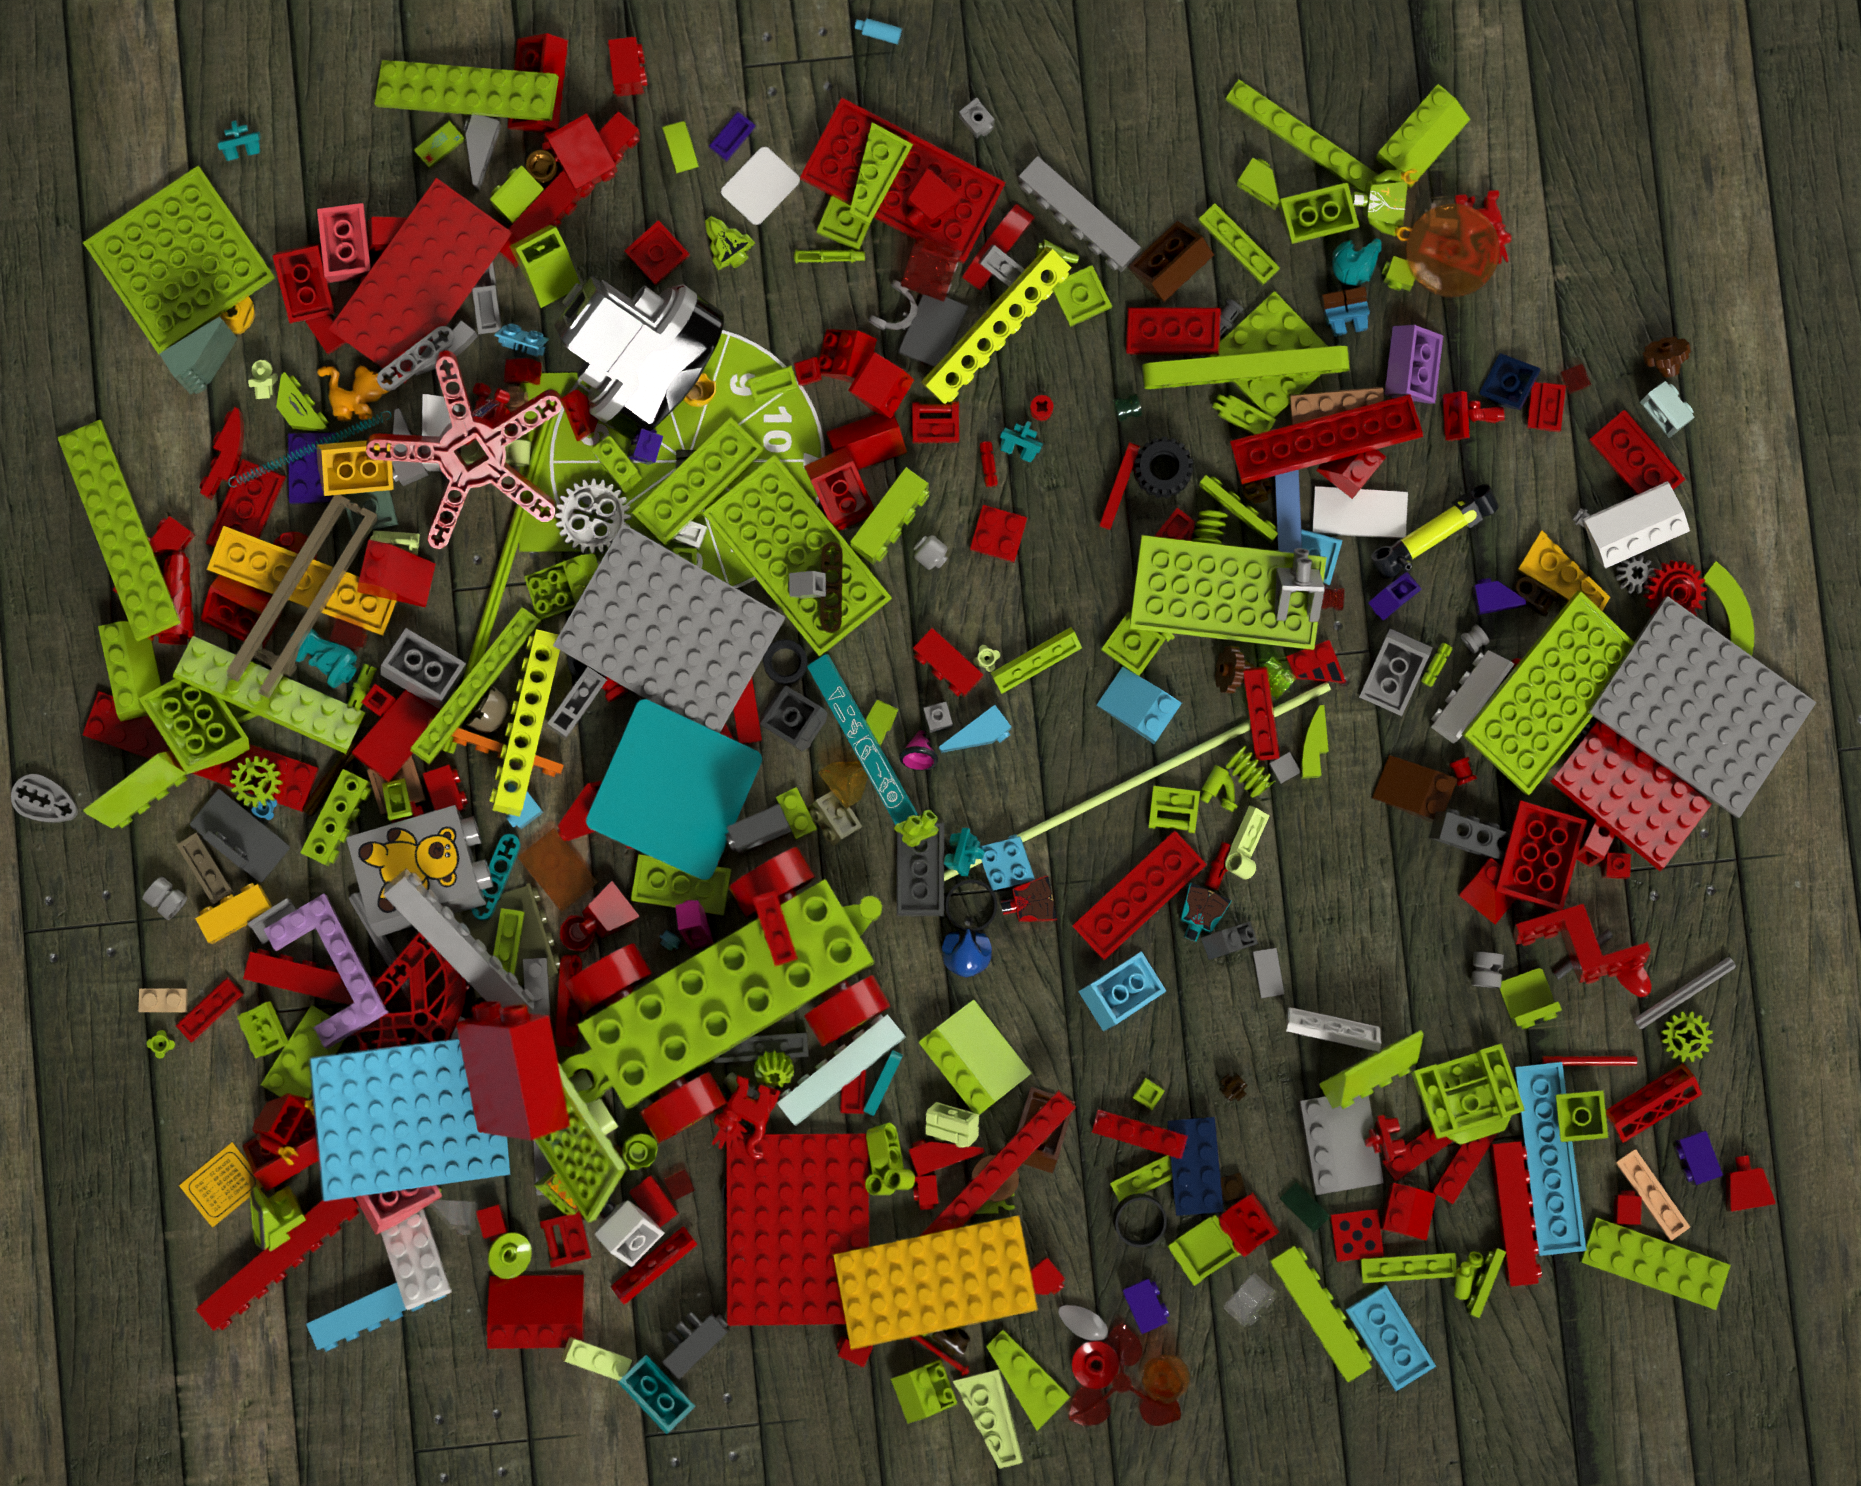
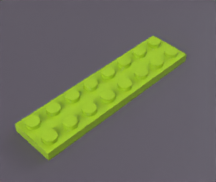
M382 60L375 105L384 108L552 121L559 77L557 74Z
M192 636L173 674L174 678L338 751L347 753L365 712L361 710L358 712L354 710V707L349 708L347 707L348 704L285 676H282L270 698L259 694V690L271 670L250 662L237 682L227 676V669L236 655Z

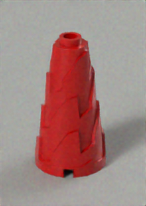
M172 552L171 556L165 559L163 578L181 623L147 637L151 641L154 640V636L159 637L158 643L187 645V640L189 639L190 642L192 636H195V630H193L192 591L190 587L191 563H189V558L183 552Z

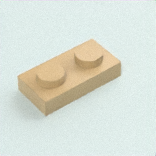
M139 989V1012L187 1013L188 989Z

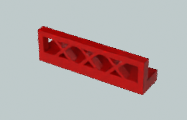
M1682 1063L1605 1110L1606 1118L1614 1126L1621 1142L1624 1143L1701 1096L1702 1092L1694 1074ZM1690 1086L1693 1087V1091L1682 1095L1685 1089ZM1673 1099L1670 1105L1663 1107L1665 1101ZM1653 1111L1649 1118L1643 1119L1647 1112ZM1632 1123L1631 1129L1623 1133L1621 1128Z

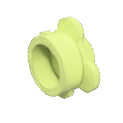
M981 645L978 656L973 660L974 665L977 667L982 666L988 672H992L995 669L996 660L1000 658V652L998 650L993 651L986 645Z

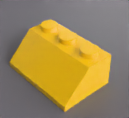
M367 441L316 445L318 471L324 496L394 490L392 461L371 459L366 453ZM375 443V450H379V444ZM387 443V451H390V443Z

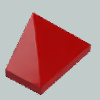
M577 389L561 398L576 440L581 441L595 431L598 419L589 413L588 397Z

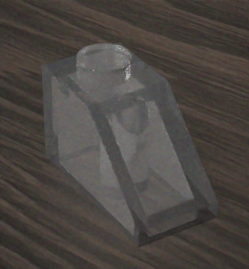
M435 1200L429 1204L450 1229L457 1230V1234L471 1235V1230H477L478 1218L476 1211H478L479 1202Z

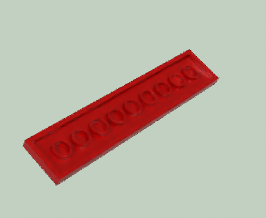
M98 691L83 736L148 759H152L157 754L170 750L149 716L120 721L116 713L113 696ZM249 744L250 750L230 761L191 773L234 788L236 784L230 783V780L236 779V775L232 771L240 770L237 765L238 763L245 765V758H249L254 762L255 756L260 758V762L266 758L269 760L268 766L272 763L276 765V768L273 770L274 772H281L277 780L282 781L283 784L276 787L281 792L280 794H273L277 804L304 812L302 808L309 798L319 768ZM256 767L258 772L261 774L268 772L263 767ZM247 772L244 773L241 782L245 780ZM254 777V782L251 785L259 787L258 782L261 779ZM268 783L265 790L266 793L269 791L271 783ZM250 790V791H248V792L245 791L246 793H249V794H252V795L256 796L255 793H254V791H252V790Z

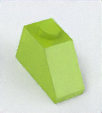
M1252 158L1236 186L1276 210L1279 204V197L1273 170L1269 168L1270 165L1266 161Z

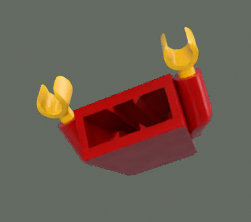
M287 1093L280 1098L267 1102L260 1115L254 1120L252 1127L253 1132L257 1134L260 1146L277 1156L281 1154V1157L287 1164L293 1165L294 1163L289 1157L293 1154L298 1157L299 1155L292 1147L283 1148V1145L288 1143L306 1108H310L314 1115L313 1099L308 1101V1098Z

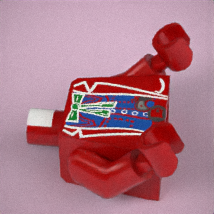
M476 383L474 385L473 393L478 395L479 399L476 401L475 410L472 412L473 416L482 417L494 423L510 413L506 407L510 400V395L507 391L497 388L494 400L486 399L491 393L490 387L483 383ZM513 423L507 424L505 426V429L510 427ZM476 438L472 439L465 445L468 446L470 443L476 440Z

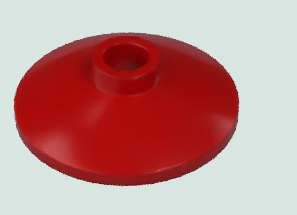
M1091 1341L1083 1344L1075 1352L1072 1359V1371L1077 1381L1083 1386L1090 1389H1101L1110 1385L1117 1377L1119 1359L1114 1349L1108 1344L1100 1341ZM1098 1360L1101 1364L1100 1368L1094 1369L1091 1365L1092 1361Z

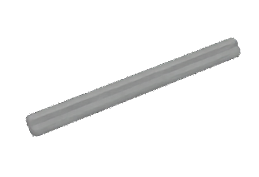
M355 892L349 896V900L387 966L390 967L397 959V955L386 936L377 937L369 926L361 893ZM403 965L395 966L397 970L394 974L395 979L399 975L405 976L407 974ZM408 978L400 988L411 1005L410 980ZM419 1012L416 1015L421 1016L425 1013Z

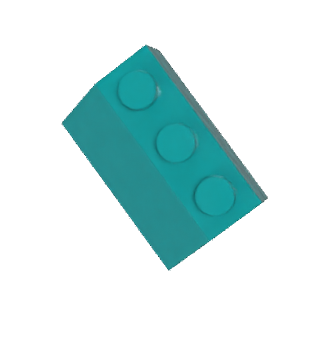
M647 1355L618 1381V1384L666 1434L695 1407Z

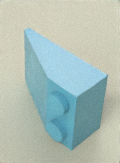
M1122 667L1097 703V706L1155 744L1182 703L1162 689Z
M1141 951L1078 992L1101 1029L1105 1031L1165 993L1166 989Z

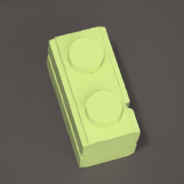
M938 1102L934 1103L927 1110L926 1134L933 1136L935 1140L950 1141L958 1147L964 1148L969 1147L978 1138V1114Z

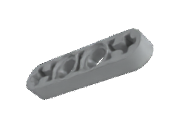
M446 326L436 328L378 373L377 382L379 386L386 391L396 389L434 360L440 352L450 348L455 340L452 330ZM441 332L443 334L449 333L447 336L448 342L440 341L437 343L439 349L436 350L430 340L433 339L434 342H437L440 339L439 334ZM427 345L432 349L431 355L425 358L421 357L419 349ZM407 359L411 360L413 368L408 372L402 371L400 369L401 362ZM396 367L402 377L399 378L398 375H395L392 378L393 383L391 385L388 383L383 384V376L386 374L389 377L395 373L393 368Z

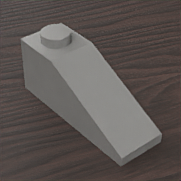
M472 115L471 119L467 118L464 126L472 183L475 190L480 191L501 129V124L498 120L481 115Z
M399 408L394 411L393 434L411 435L402 412ZM397 444L394 447L398 452H404L407 449L404 444ZM392 461L394 467L392 468L393 478L395 482L400 481L403 486L428 476L427 470L420 462Z
M587 667L549 720L547 727L566 740L607 679Z

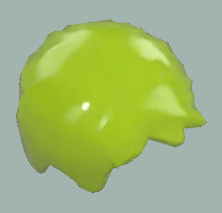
M646 1133L631 1135L625 1141L622 1148L624 1161L630 1167V1170L649 1167L654 1162L658 1151L656 1140Z

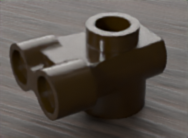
M956 1327L954 1331L951 1329L937 1331L931 1336L935 1341L943 1345L946 1353L949 1355L956 1354L959 1357L964 1354L970 1341V1336L960 1327Z

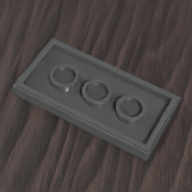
M935 823V826L939 829L938 833L921 840L920 844L915 847H909L902 841L903 835L897 832V917L944 916V823Z

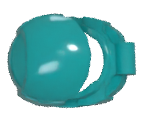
M1374 239L1371 244L1369 243L1367 247H1363L1360 251H1354L1352 240L1338 245L1332 254V268L1337 279L1342 284L1358 286L1366 281L1370 282L1377 263L1378 254L1381 252V240Z

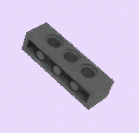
M1446 808L1445 812L1436 811L1429 839L1503 863L1511 834L1510 829H1506L1505 832L1499 830L1500 826L1497 824L1486 822V825L1479 823V818L1466 815V818L1459 816L1460 812ZM1458 825H1460L1461 828L1459 835L1457 834ZM1478 832H1480L1481 835L1479 841L1477 840ZM1498 839H1500L1501 842L1499 848L1497 847Z

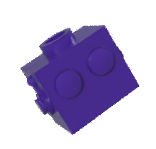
M648 427L634 431L627 457L646 465L655 463L663 436L656 434V430Z

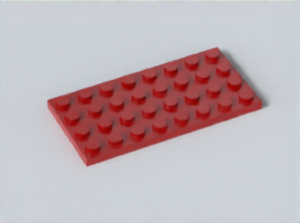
M841 98L806 164L800 180L851 206L871 124L874 123L910 142L913 146L874 218L964 264L1006 182ZM930 169L957 193L961 199L956 207L932 225H928L924 220H921L915 227H912L905 220V217L911 211L906 203L925 171Z
M435 178L328 330L384 369L436 328L447 326L510 238L512 232L438 178ZM427 345L419 349V355L428 347ZM408 359L403 360L400 364V369L405 372L410 371L413 362ZM394 367L393 370L395 371V373L393 374V376L398 375V377L401 378L402 375L399 374L397 368Z

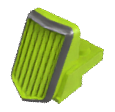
M289 1185L270 1198H267L258 1186L252 1188L250 1201L255 1244L263 1250L268 1248L272 1251L289 1240L288 1231L304 1222L306 1218L294 1191Z

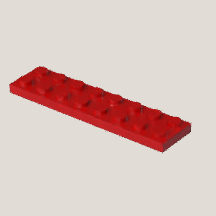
M1411 394L1240 438L1230 441L1241 483L1245 484L1423 437V431Z

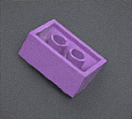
M1416 325L1393 326L1385 395L1397 398L1411 394L1412 400L1415 402L1435 403L1443 335Z

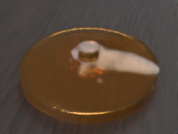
M1445 204L1427 211L1414 224L1406 244L1408 267L1416 281L1433 294L1451 298L1469 295L1484 286L1493 275L1500 255L1499 239L1491 222L1479 211L1461 204Z

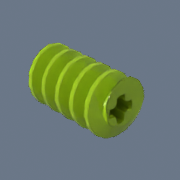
M1214 510L1199 512L1198 517L1202 520L1197 521L1196 526L1200 529L1194 531V535L1198 538H1194L1192 541L1222 544L1220 540L1216 539V536L1224 535L1222 531L1218 530V527L1226 526L1224 522L1220 521V518H1227L1228 515Z
M1245 745L1228 760L1226 769L1235 768L1232 776L1241 775L1238 783L1247 782L1244 790L1253 789L1250 797L1253 798L1263 793L1275 781L1268 782L1271 776L1270 773L1262 775L1265 769L1264 766L1256 768L1258 759L1250 761L1252 752L1243 753L1246 749Z

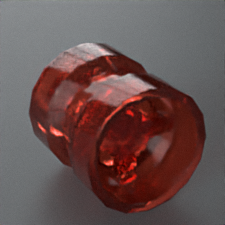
M1324 586L1321 609L1326 610L1328 607H1331L1337 611H1343L1345 589L1341 587L1330 589L1328 586Z

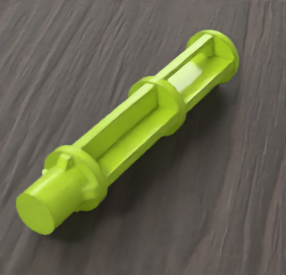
M823 249L821 251L795 250L793 257L795 263H824L833 261H850L854 263L855 261H865V251H855L853 249L823 251Z

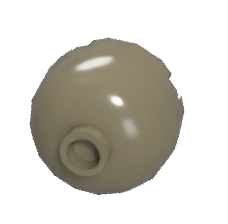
M491 686L484 694V697L480 699L469 713L466 725L480 733L496 731L499 726L504 728L510 718L507 715L509 704L504 694Z

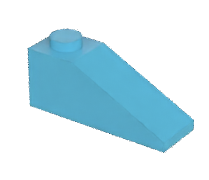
M994 705L940 745L939 750L943 753L992 744L995 741L1001 743L1010 736L1008 731L1012 727Z

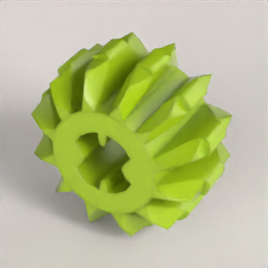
M775 1050L773 1053L765 1051L764 1055H759L754 1065L757 1082L763 1083L766 1087L770 1085L772 1088L778 1085L783 1087L784 1083H790L794 1073L791 1056H786L784 1051L776 1053Z

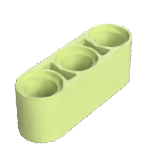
M584 1069L568 1079L573 1083L576 1092L587 1090L593 1085ZM602 1097L595 1102L586 1104L593 1118L599 1123V1127L604 1135L619 1127Z

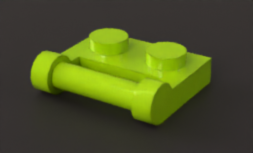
M1153 786L1148 828L1164 827L1188 830V833L1195 834L1200 791ZM1158 811L1190 814L1189 821L1159 818L1157 813Z

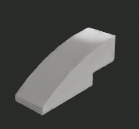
M493 261L472 289L478 334L493 333L501 329L497 280Z
M460 321L452 331L455 338L454 343L447 350L453 352L457 357L468 348L478 335L463 321ZM439 334L440 339L437 342L433 340L431 343L438 350L437 343L442 340L445 343L448 342V337L445 338L442 334ZM428 346L420 356L424 358L430 356L432 352L431 347ZM436 358L415 373V375L417 376L436 369Z

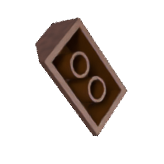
M1177 220L1128 266V269L1152 294L1165 301L1204 266L1214 254L1201 235Z

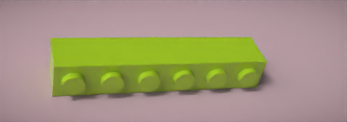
M1292 1245L1270 1259L1269 1262L1345 1381L1350 1382L1372 1368L1369 1363L1372 1358L1365 1348L1361 1350L1356 1343L1359 1338L1352 1328L1348 1330L1343 1322L1346 1320L1340 1308L1335 1309L1330 1301L1333 1300V1297L1326 1287L1322 1289L1317 1282L1320 1280V1277L1313 1267L1309 1269L1305 1261L1308 1258L1300 1247L1296 1249Z

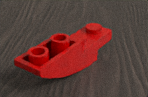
M234 407L233 411L227 413L224 419L225 426L221 432L218 431L214 437L213 444L215 445L213 448L220 455L219 457H214L210 465L212 470L209 476H205L199 486V489H201L200 494L211 501L222 480L228 483V480L235 476L240 463L244 443L243 413L236 407Z

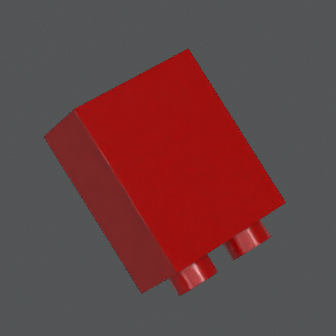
M489 1001L473 1006L474 1017L456 1023L478 1132L534 1140L570 1127L549 1015L531 1014L528 1012L527 1004H515L501 1008L500 1001Z

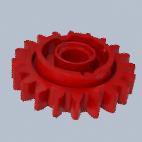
M1670 560L1669 565L1661 563L1662 570L1654 568L1656 576H1648V579L1652 582L1651 585H1644L1650 592L1643 595V597L1650 599L1645 604L1646 607L1652 608L1650 614L1653 615L1663 598L1668 596L1697 616L1695 608H1703L1699 601L1706 600L1704 596H1701V593L1707 590V588L1700 586L1705 581L1704 578L1698 577L1701 571L1694 569V565L1686 564V562L1681 560L1678 563L1677 561ZM1677 588V594L1673 597V592Z

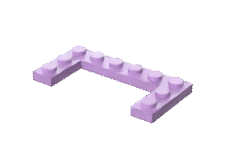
M322 894L268 926L264 931L273 949L276 951L316 928L354 1001V1004L314 1027L323 1046L328 1049L388 1012L328 896Z

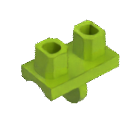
M926 810L920 816L912 815L906 821L896 824L894 830L903 835L902 841L909 847H915L920 844L921 840L938 833L939 829L935 826L938 817L931 810Z

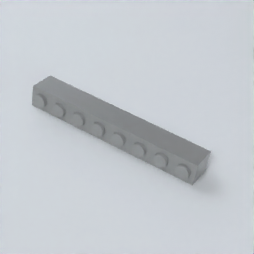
M405 869L385 886L383 895L487 1002L500 1001L501 1008L515 1004H527L528 1012L533 1011L534 997L527 989L523 990L518 985L516 977L510 972L507 973L502 968V964L497 957H491L487 953L485 945L470 935V931L465 924L457 922L453 912L447 906L443 907L438 902V898L432 890H426L422 885V881L415 873H410Z

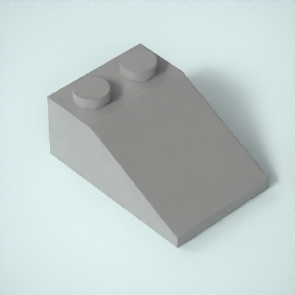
M1390 629L1359 697L1402 716L1433 648Z

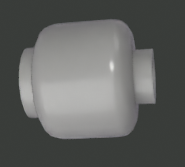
M924 535L913 547L915 551L914 558L926 569H932L935 566L939 569L948 559L945 556L948 550L947 546L934 535L928 537Z

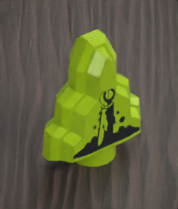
M713 216L705 220L707 235L712 240L710 246L714 255L712 261L717 270L730 264L733 268L743 264L748 259L746 252L755 242L748 234L742 235L737 229L728 228L723 221Z

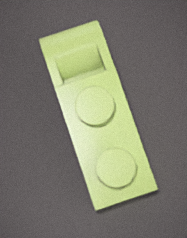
M474 440L468 446L465 444L461 446V456L466 463H473L486 455L477 440ZM515 440L506 446L505 462L513 466H529L531 442Z
M1248 807L1225 861L1226 869L1242 879L1251 878L1256 871V864L1251 860V857L1269 818V815L1255 807Z

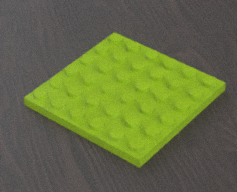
M199 166L83 242L159 355L275 279V276Z

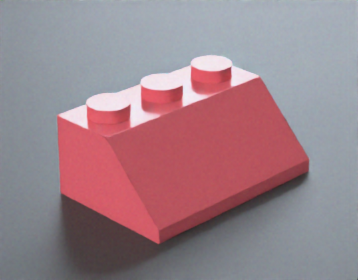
M364 204L317 209L325 278L332 283L353 280L368 274L371 270Z

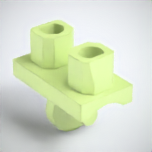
M258 360L252 366L253 376L248 380L249 387L255 388L256 399L270 398L274 394L273 384L278 381L277 374H272V366L268 361Z

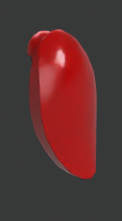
M1643 967L1637 970L1627 968L1621 970L1622 973L1616 976L1619 982L1633 995L1646 997L1651 992V981Z

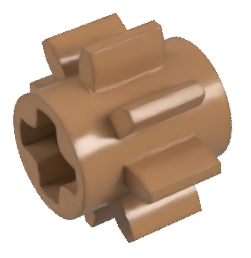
M508 386L510 400L506 407L512 412L528 402L527 392H522L520 386Z

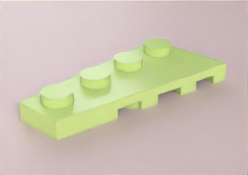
M1000 1369L954 1380L953 1383L956 1389L960 1392L964 1404L969 1409L999 1469L1023 1463Z

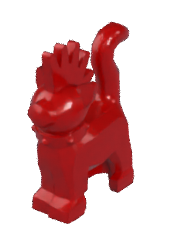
M1499 190L1488 191L1484 200V208L1476 210L1473 209L1475 196L1468 198L1466 194L1454 197L1456 214L1460 220V243L1463 250L1467 253L1466 257L1456 259L1459 265H1471L1476 259V250L1471 244L1470 238L1472 235L1483 232L1487 236L1479 239L1477 242L1482 244L1479 251L1485 249L1483 259L1490 254V264L1493 263L1495 256L1499 265L1502 262V257L1508 263L1509 259L1505 245L1511 242L1512 236L1505 230L1506 225L1502 223V216L1496 204V200L1499 198Z
M737 1075L736 1082L738 1087L730 1097L727 1106L723 1107V1113L717 1114L714 1118V1124L719 1127V1131L712 1145H715L720 1140L719 1149H721L726 1141L727 1150H730L733 1140L734 1145L738 1147L737 1136L744 1139L741 1132H747V1129L739 1123L741 1118L755 1126L754 1133L746 1142L745 1150L749 1157L760 1159L764 1156V1153L757 1151L755 1145L763 1139L770 1113L776 1106L781 1091L760 1084L758 1088L760 1095L757 1099L747 1096L749 1079Z

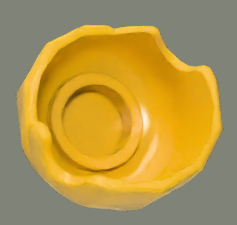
M702 373L696 384L684 398V401L688 405L695 407L709 404L716 394L715 381L710 380L705 373Z

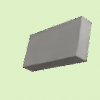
M1277 949L1253 952L1260 998L1284 995Z

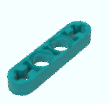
M505 834L501 837L489 864L492 881L496 882L499 888L497 893L492 895L488 894L486 889H483L485 897L494 899L493 903L488 901L486 908L489 910L488 914L483 913L482 916H479L478 907L472 909L473 915L481 921L489 920L493 916L520 852L521 842L514 834ZM511 839H514L513 843L516 847L515 849L510 848L508 855L512 856L511 860L499 855L500 852L505 854L507 847L504 845L505 841L509 842ZM499 860L506 861L508 865L503 873L495 871V864Z

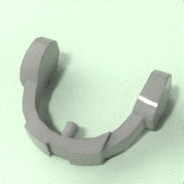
M893 280L891 286L910 300L911 310L909 314L904 312L903 316L906 319L896 324L888 323L871 315L868 321L881 330H885V328L893 330L906 329L912 324L918 312V307L914 298L909 293V288L901 282Z

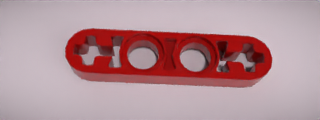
M1130 442L1128 444L1099 527L1111 530L1140 448L1139 445Z
M564 955L560 962L556 1041L559 1046L564 1047L574 1046L578 1038L579 1008L565 985L569 979L582 971V962L578 955Z

